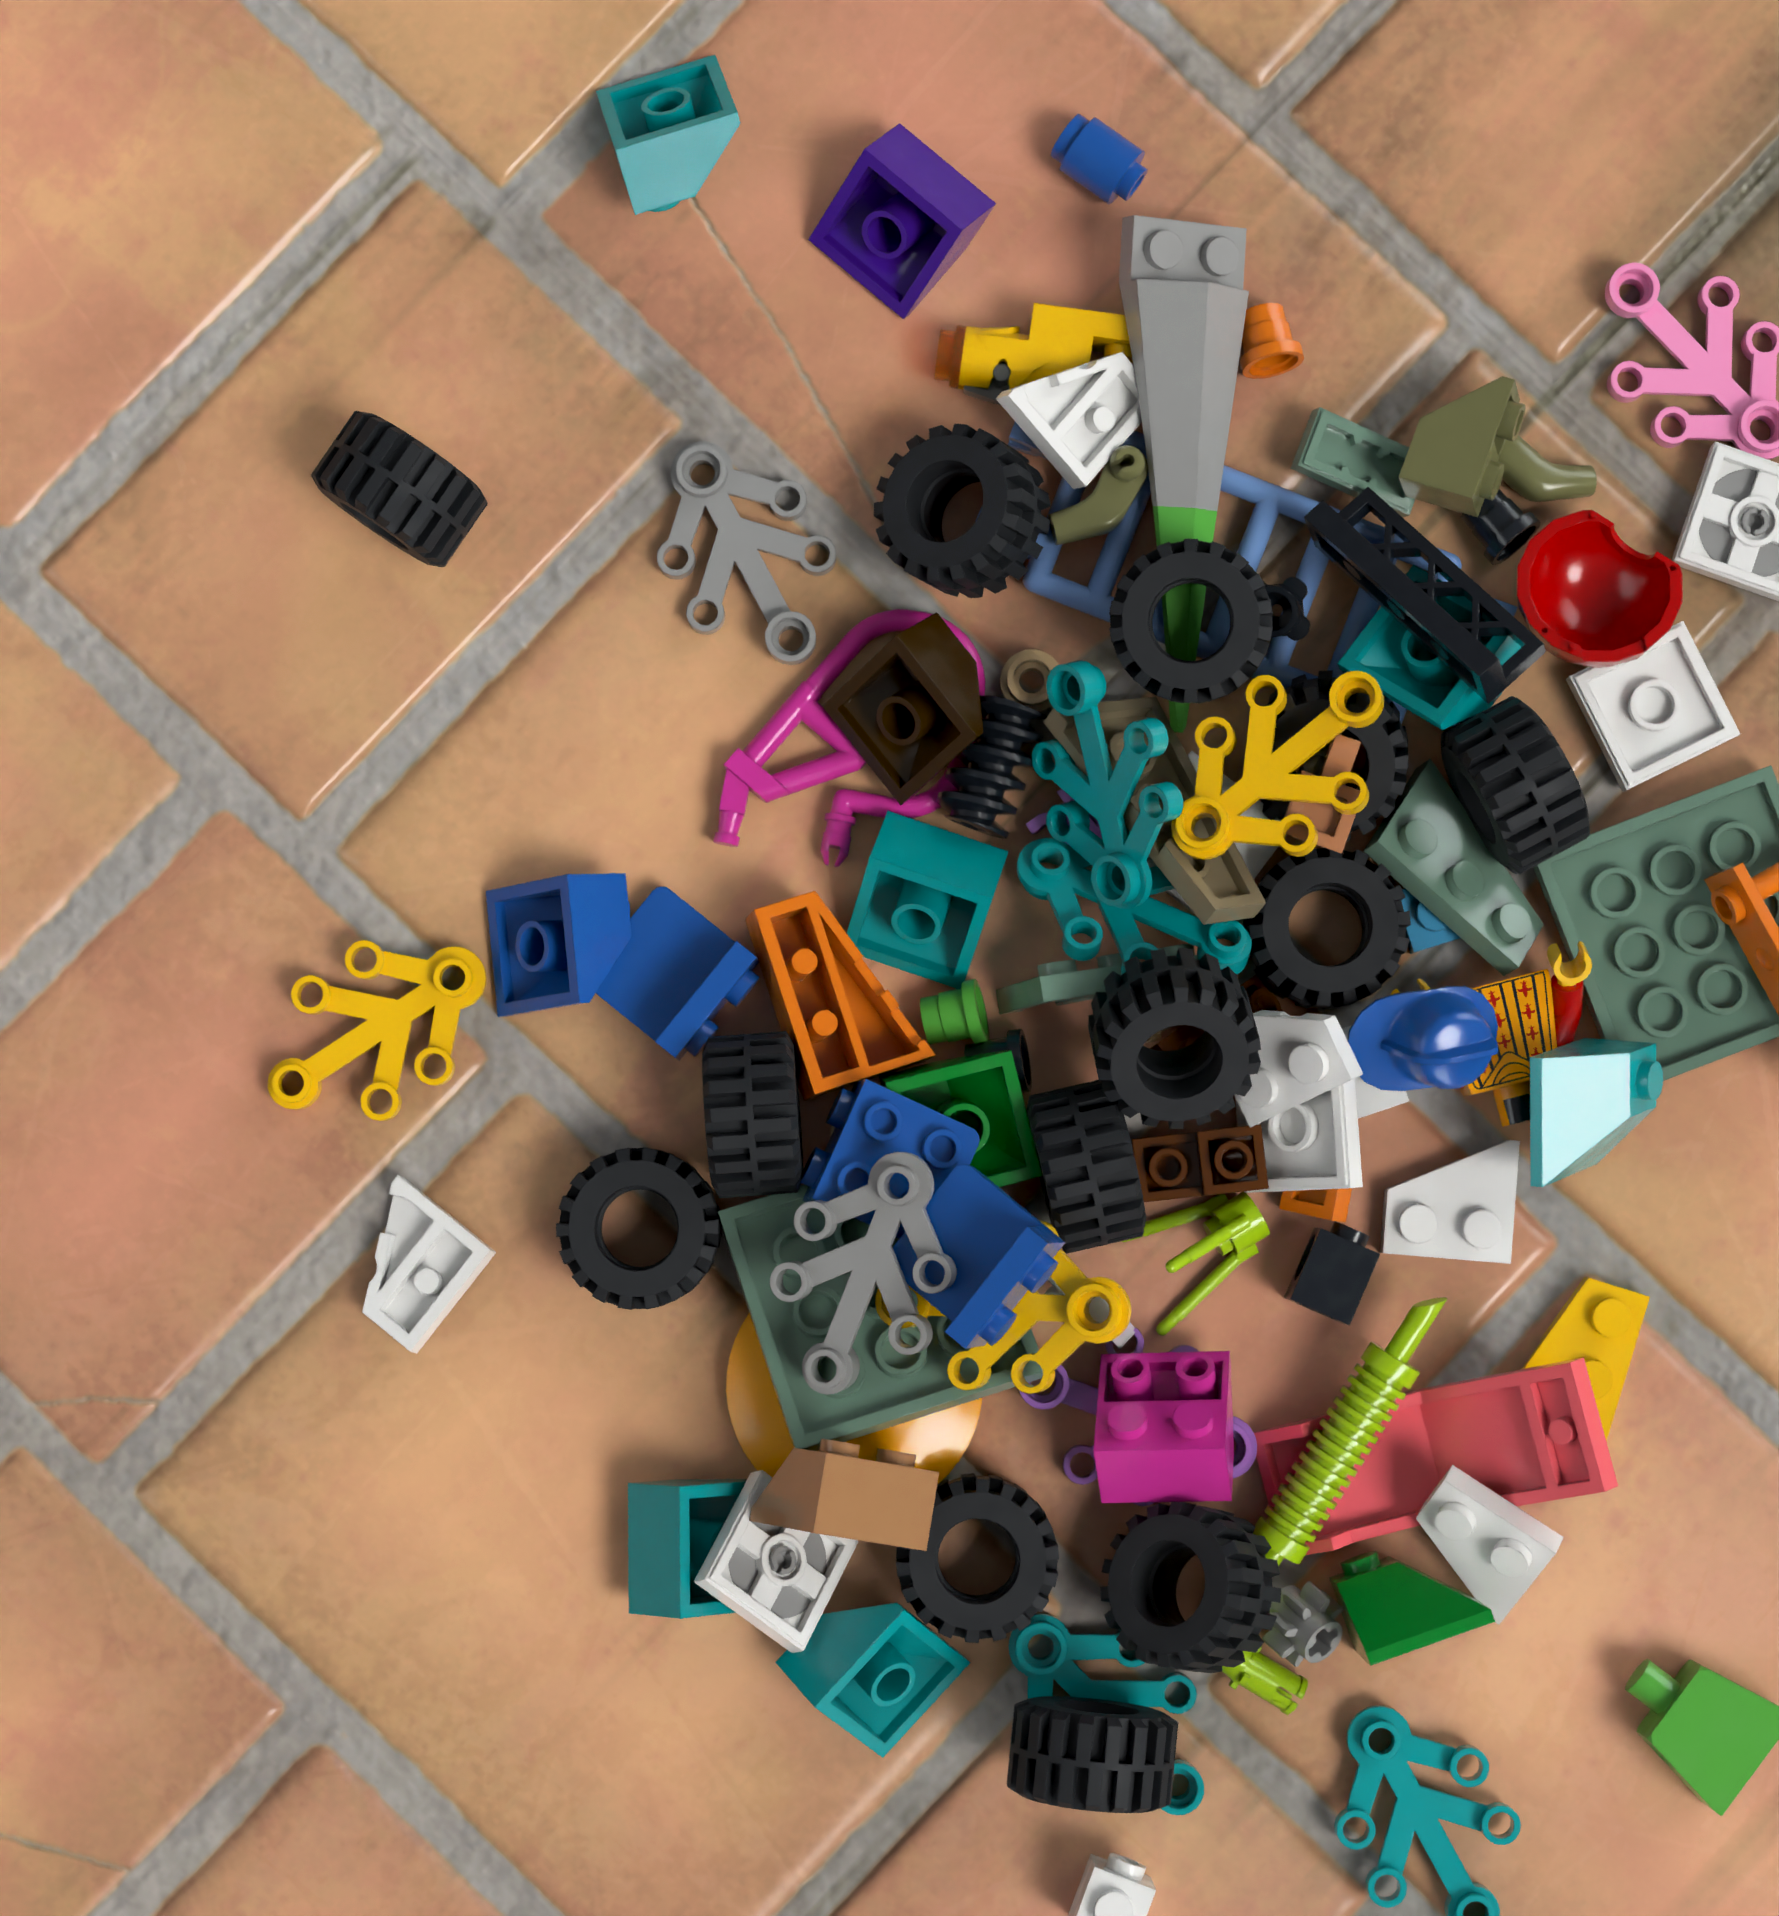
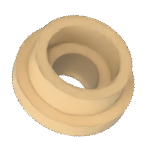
M1027 649L1014 654L1005 663L1000 676V688L1004 698L1038 712L1049 709L1052 705L1047 695V678L1051 670L1059 665L1058 662L1048 653L1036 649ZM1034 671L1041 675L1044 686L1040 691L1028 693L1021 688L1019 679L1025 672Z

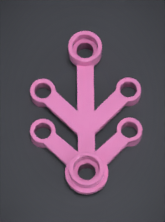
M1628 263L1619 267L1608 280L1605 287L1607 305L1620 317H1636L1684 369L1644 368L1638 362L1624 361L1618 364L1608 376L1607 389L1609 394L1615 400L1623 403L1635 401L1642 394L1712 397L1729 415H1689L1680 407H1666L1651 422L1650 433L1653 440L1665 448L1677 447L1685 440L1732 441L1736 449L1768 460L1779 456V402L1776 400L1779 327L1768 321L1757 322L1742 337V352L1751 361L1748 395L1732 378L1733 309L1739 301L1740 292L1737 284L1731 278L1715 276L1709 279L1698 293V306L1706 315L1704 349L1657 300L1660 283L1657 275L1651 268L1641 263ZM1625 284L1635 286L1640 293L1639 302L1635 304L1624 302L1619 294L1620 286ZM1719 287L1725 290L1729 298L1728 305L1718 307L1712 304L1708 295L1709 289ZM1761 332L1768 335L1772 341L1771 351H1758L1752 343L1753 334ZM1621 372L1632 373L1638 381L1637 390L1628 392L1621 389L1617 381L1618 374ZM1672 417L1678 420L1682 429L1681 435L1669 437L1664 434L1661 429L1662 419ZM1761 420L1769 426L1770 437L1768 440H1758L1752 435L1750 431L1752 421Z

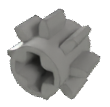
M1307 1581L1302 1590L1293 1585L1286 1586L1281 1589L1280 1603L1272 1602L1269 1613L1277 1618L1272 1630H1269L1262 1640L1281 1658H1286L1295 1667L1299 1666L1303 1658L1310 1663L1320 1662L1336 1649L1341 1640L1342 1627L1334 1619L1343 1611V1608L1326 1592L1317 1588L1310 1581Z

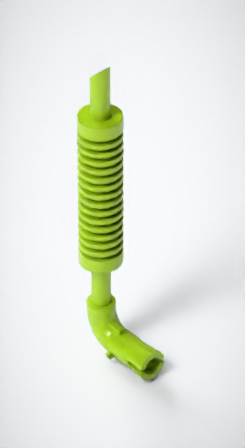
M1434 1298L1414 1304L1386 1348L1372 1341L1367 1346L1361 1356V1359L1365 1361L1364 1365L1357 1363L1354 1367V1370L1358 1372L1357 1376L1350 1374L1347 1378L1351 1386H1342L1340 1392L1344 1394V1397H1335L1333 1403L1337 1405V1408H1328L1326 1413L1330 1416V1419L1322 1418L1319 1424L1323 1427V1430L1315 1429L1312 1434L1316 1441L1308 1440L1306 1443V1447L1310 1451L1308 1453L1301 1451L1299 1458L1303 1462H1294L1292 1469L1296 1473H1287L1285 1479L1289 1484H1280L1278 1490L1282 1495L1274 1494L1271 1501L1275 1506L1267 1505L1264 1512L1268 1517L1260 1516L1255 1524L1253 1534L1264 1536L1271 1546L1265 1557L1277 1560L1278 1567L1284 1558L1295 1564H1300L1310 1548L1306 1541L1313 1543L1316 1539V1535L1312 1531H1321L1323 1524L1319 1520H1328L1330 1513L1326 1509H1335L1337 1503L1333 1498H1342L1344 1492L1340 1487L1348 1488L1351 1481L1347 1476L1355 1477L1358 1472L1353 1466L1355 1464L1362 1466L1365 1459L1360 1455L1362 1453L1369 1455L1372 1449L1367 1444L1369 1442L1376 1444L1379 1438L1374 1433L1376 1431L1383 1433L1386 1428L1381 1422L1383 1420L1390 1422L1393 1416L1388 1413L1389 1409L1397 1411L1399 1404L1395 1402L1396 1398L1404 1400L1406 1393L1402 1391L1403 1387L1410 1389L1419 1376L1420 1372L1408 1364V1361L1448 1298ZM1262 1646L1256 1653L1243 1651L1245 1662L1234 1668L1222 1666V1672L1231 1679L1229 1682L1231 1688L1236 1690L1238 1685L1279 1708L1286 1715L1291 1714L1298 1706L1295 1701L1291 1700L1292 1695L1290 1693L1302 1699L1307 1690V1678L1295 1674L1260 1653Z

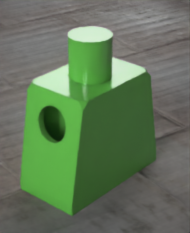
M1646 1659L1636 1668L1626 1683L1625 1690L1651 1709L1639 1724L1636 1732L1701 1802L1722 1817L1779 1740V1706L1691 1659L1683 1665L1674 1678L1651 1660Z

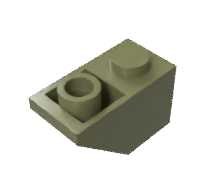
M1502 376L1419 419L1399 474V480L1406 497L1474 517H1478L1484 499L1494 500L1504 473V463L1498 462L1506 440L1513 442L1516 440L1525 415L1526 406L1519 403L1520 398L1515 379Z

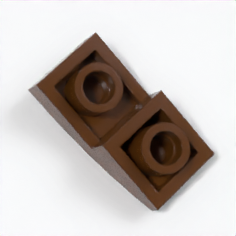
M1255 1125L1251 1128L1243 1126L1131 1140L1144 1202L1269 1189L1261 1125Z

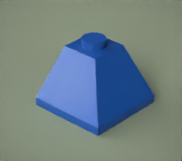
M626 873L565 874L486 891L497 1016L508 1017L590 1003L632 937Z

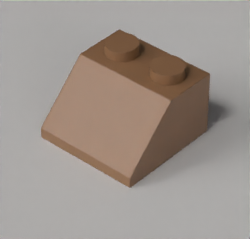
M821 1439L819 1451L793 1448L752 1506L749 1521L810 1533L927 1551L939 1472L914 1468L915 1454L877 1448L876 1460L872 1461L858 1458L860 1445Z

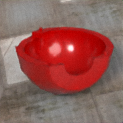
M1581 510L1554 519L1530 539L1517 566L1518 608L1530 631L1544 643L1545 649L1552 655L1570 663L1595 668L1611 667L1638 659L1671 629L1683 603V573L1677 563L1658 551L1653 555H1646L1629 547L1617 535L1614 523L1594 510Z

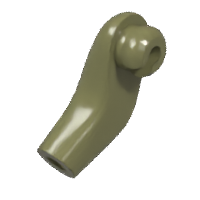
M1519 435L1514 442L1510 440L1505 441L1498 462L1504 463L1502 480L1525 499L1533 502H1548L1590 497L1595 493L1597 478L1596 472L1591 465H1561L1549 462Z
M1129 445L1117 448L1105 464L1095 489L1087 498L1075 505L1048 514V519L1050 520L1049 527L1055 545L1110 533L1122 522L1148 474L1147 459L1138 448Z

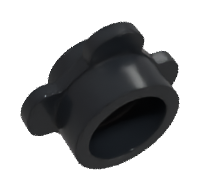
M1289 577L1282 584L1268 585L1264 582L1267 594L1271 600V606L1279 604L1283 608L1281 616L1277 617L1272 614L1273 629L1271 638L1288 636L1294 641L1303 639L1309 633L1311 627L1310 621L1304 616L1303 599L1308 593L1306 584L1297 577Z

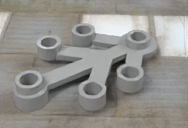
M699 441L688 444L677 453L671 465V480L675 490L681 496V500L669 538L658 549L657 562L661 572L670 579H683L693 572L696 557L691 545L706 507L718 531L698 595L687 606L686 616L689 625L694 631L703 635L713 634L723 626L725 611L722 602L734 564L736 563L768 623L765 631V641L770 655L778 662L786 665H797L806 661L812 655L816 646L815 628L805 615L790 611L759 551L798 562L806 573L813 576H822L829 573L835 566V546L830 539L822 535H812L807 538L741 518L729 497L730 495L770 505L772 513L777 518L784 521H793L801 517L806 510L807 497L804 488L793 480L775 482L735 470L726 451L714 443ZM701 464L709 465L715 471L713 480L706 485H698L691 479L692 470ZM785 490H792L800 497L798 506L790 511L782 510L776 504L777 496ZM814 545L824 546L830 553L828 561L821 566H813L805 559L807 550ZM678 548L688 554V561L683 568L675 570L667 567L664 560L670 550ZM702 604H711L718 610L716 620L709 625H701L694 619L696 608ZM793 629L802 634L803 643L799 649L787 651L780 646L779 638L786 630Z
M894 1152L880 1158L872 1167L867 1185L827 1202L823 1200L806 1202L795 1212L794 1227L797 1233L806 1240L817 1241L831 1236L835 1232L838 1223L876 1210L865 1237L805 1262L789 1261L782 1263L772 1271L770 1276V1287L773 1294L782 1301L793 1302L808 1296L814 1286L852 1271L825 1340L812 1346L803 1358L802 1373L804 1379L818 1393L835 1394L849 1388L856 1381L860 1370V1362L852 1345L876 1285H878L892 1320L888 1331V1338L891 1346L897 1352L904 1355L918 1353L926 1349L932 1340L931 1324L924 1316L919 1314L892 1248L901 1223L918 1258L912 1272L913 1280L917 1287L926 1293L933 1294L947 1290L956 1280V1265L950 1256L943 1253L926 1211V1206L934 1192L933 1174L927 1163L913 1153ZM895 1173L903 1174L909 1182L908 1193L903 1198L895 1196L890 1190V1179ZM813 1208L819 1209L825 1216V1226L819 1233L812 1231L807 1225V1214ZM931 1260L939 1262L945 1271V1277L939 1285L932 1284L925 1276V1267ZM788 1269L795 1270L801 1277V1287L797 1293H790L783 1285V1275ZM905 1322L914 1323L920 1330V1340L916 1346L906 1344L901 1338V1327ZM822 1356L831 1358L836 1364V1375L832 1380L822 1378L818 1372L817 1365Z

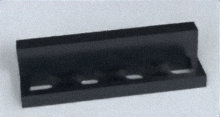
M1369 487L1363 490L1339 513L1322 500L1304 516L1315 547L1488 704L1546 652L1542 641ZM1369 512H1372L1385 524L1384 543L1371 544L1353 527ZM1395 534L1404 542L1394 543ZM1422 557L1428 563V581L1414 583L1393 564L1394 558ZM1438 573L1448 582H1438ZM1465 596L1472 602V622L1456 621L1437 603V597ZM1482 612L1492 621L1482 622ZM1509 635L1521 648L1501 665L1499 658L1481 643V636Z

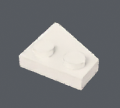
M1261 1010L1253 1013L1261 1044V1050H1258L1261 1061L1258 1074L1250 1075L1252 1087L1246 1096L1235 1094V1097L1251 1128L1363 1075V1072L1335 1015L1307 1013L1302 1016H1290L1284 1011Z
M397 1175L390 1187L389 1194L393 1195L386 1230L385 1233L380 1232L375 1253L377 1263L376 1274L368 1284L362 1313L407 1350L417 1354L496 1252L407 1179Z
M1454 1465L1450 1467L1426 1499L1416 1517V1520L1474 1598L1491 1609L1495 1623L1498 1625L1554 1557L1564 1538Z

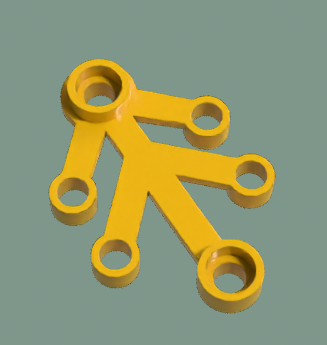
M1350 671L1339 676L1333 682L1329 691L1330 706L1274 752L1276 718L1286 706L1287 694L1282 683L1274 676L1260 675L1252 679L1245 692L1246 701L1250 707L1243 777L1223 794L1224 758L1233 752L1237 742L1236 734L1230 723L1222 717L1212 716L1202 720L1195 731V742L1200 749L1195 794L1183 801L1182 813L1178 818L1172 820L1171 825L1173 838L1179 848L1187 855L1203 860L1222 855L1233 843L1281 846L1291 856H1305L1316 847L1318 842L1317 829L1307 816L1295 813L1287 815L1281 821L1240 815L1259 799L1331 804L1335 810L1345 815H1353L1362 811L1368 803L1369 790L1363 778L1354 772H1341L1334 777L1291 773L1347 727H1366L1379 718L1384 707V696L1376 679L1366 672ZM1270 686L1277 689V699L1273 704L1259 706L1255 703V695L1261 688ZM1355 693L1368 695L1370 697L1369 706L1360 713L1350 712L1346 708V703L1350 696ZM1213 728H1222L1227 731L1226 741L1218 748L1207 747L1204 743L1206 734ZM1354 783L1360 787V794L1356 801L1348 804L1338 801L1336 798L1338 789L1343 784ZM1206 817L1215 819L1217 828L1212 836L1208 838L1195 836L1194 828L1200 819ZM1294 825H1304L1309 830L1307 840L1301 845L1294 846L1286 842V833Z
M367 940L353 943L345 954L346 968L353 976L363 980H370L381 974L420 984V986L398 1000L333 987L324 979L313 975L298 979L292 987L291 999L299 1011L310 1015L328 1011L367 1020L307 1060L288 1058L277 1063L268 1077V1091L271 1098L278 1105L287 1109H305L319 1098L324 1079L381 1043L373 1083L363 1091L360 1103L365 1115L373 1120L387 1121L394 1118L400 1111L402 1104L398 1088L412 1022L434 1007L428 1048L422 1050L417 1055L414 1070L417 1077L425 1084L440 1086L447 1083L455 1072V1062L451 1055L461 1010L472 1006L480 999L487 981L486 970L482 961L477 955L465 948L446 947L437 951L428 960L383 951L380 946ZM364 948L372 949L377 958L374 968L368 972H360L354 963L356 954ZM452 966L460 967L465 974V981L457 990H448L442 982L443 973ZM317 983L323 991L322 1000L314 1007H307L302 1002L301 992L306 985ZM433 1054L441 1055L446 1062L444 1074L436 1079L429 1078L424 1072V1062ZM296 1071L303 1077L304 1086L300 1093L289 1096L282 1088V1080L287 1073ZM380 1089L388 1091L392 1097V1106L384 1114L375 1113L370 1106L372 1094Z
M1040 1221L1058 1236L1056 1229L1050 1223ZM1060 1249L1053 1258L1058 1262V1265L1050 1277L1065 1295L1040 1294L1038 1291L1031 1293L1028 1290L1012 1310L1017 1314L1014 1323L993 1346L986 1343L985 1346L958 1352L950 1359L947 1367L950 1382L961 1390L981 1388L990 1379L991 1366L1038 1321L1065 1322L1036 1353L1020 1356L1011 1368V1379L1018 1390L1027 1394L1045 1391L1054 1381L1055 1369L1085 1341L1095 1344L1106 1343L1116 1339L1125 1331L1131 1317V1303L1126 1291L1120 1284L1110 1278H1087L1065 1252ZM908 1285L909 1289L917 1296V1309L920 1315L926 1319L928 1316L946 1317ZM878 1289L875 1297L876 1310L879 1317L890 1326L892 1320ZM1096 1297L1103 1298L1109 1305V1315L1102 1323L1095 1321L1089 1312L1090 1303ZM905 1322L901 1328H910L916 1325L912 1322ZM967 1357L973 1359L979 1367L978 1377L972 1383L964 1380L960 1373V1365ZM1029 1361L1037 1362L1043 1371L1042 1380L1036 1386L1030 1385L1023 1375L1024 1367Z

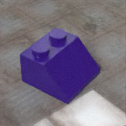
M899 123L863 150L808 240L902 319H905L966 250L996 203Z

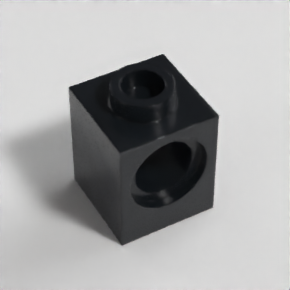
M1334 1221L1330 1232L1322 1228H1314L1284 1298L1337 1322L1350 1325L1380 1256L1379 1253L1365 1248L1370 1236Z

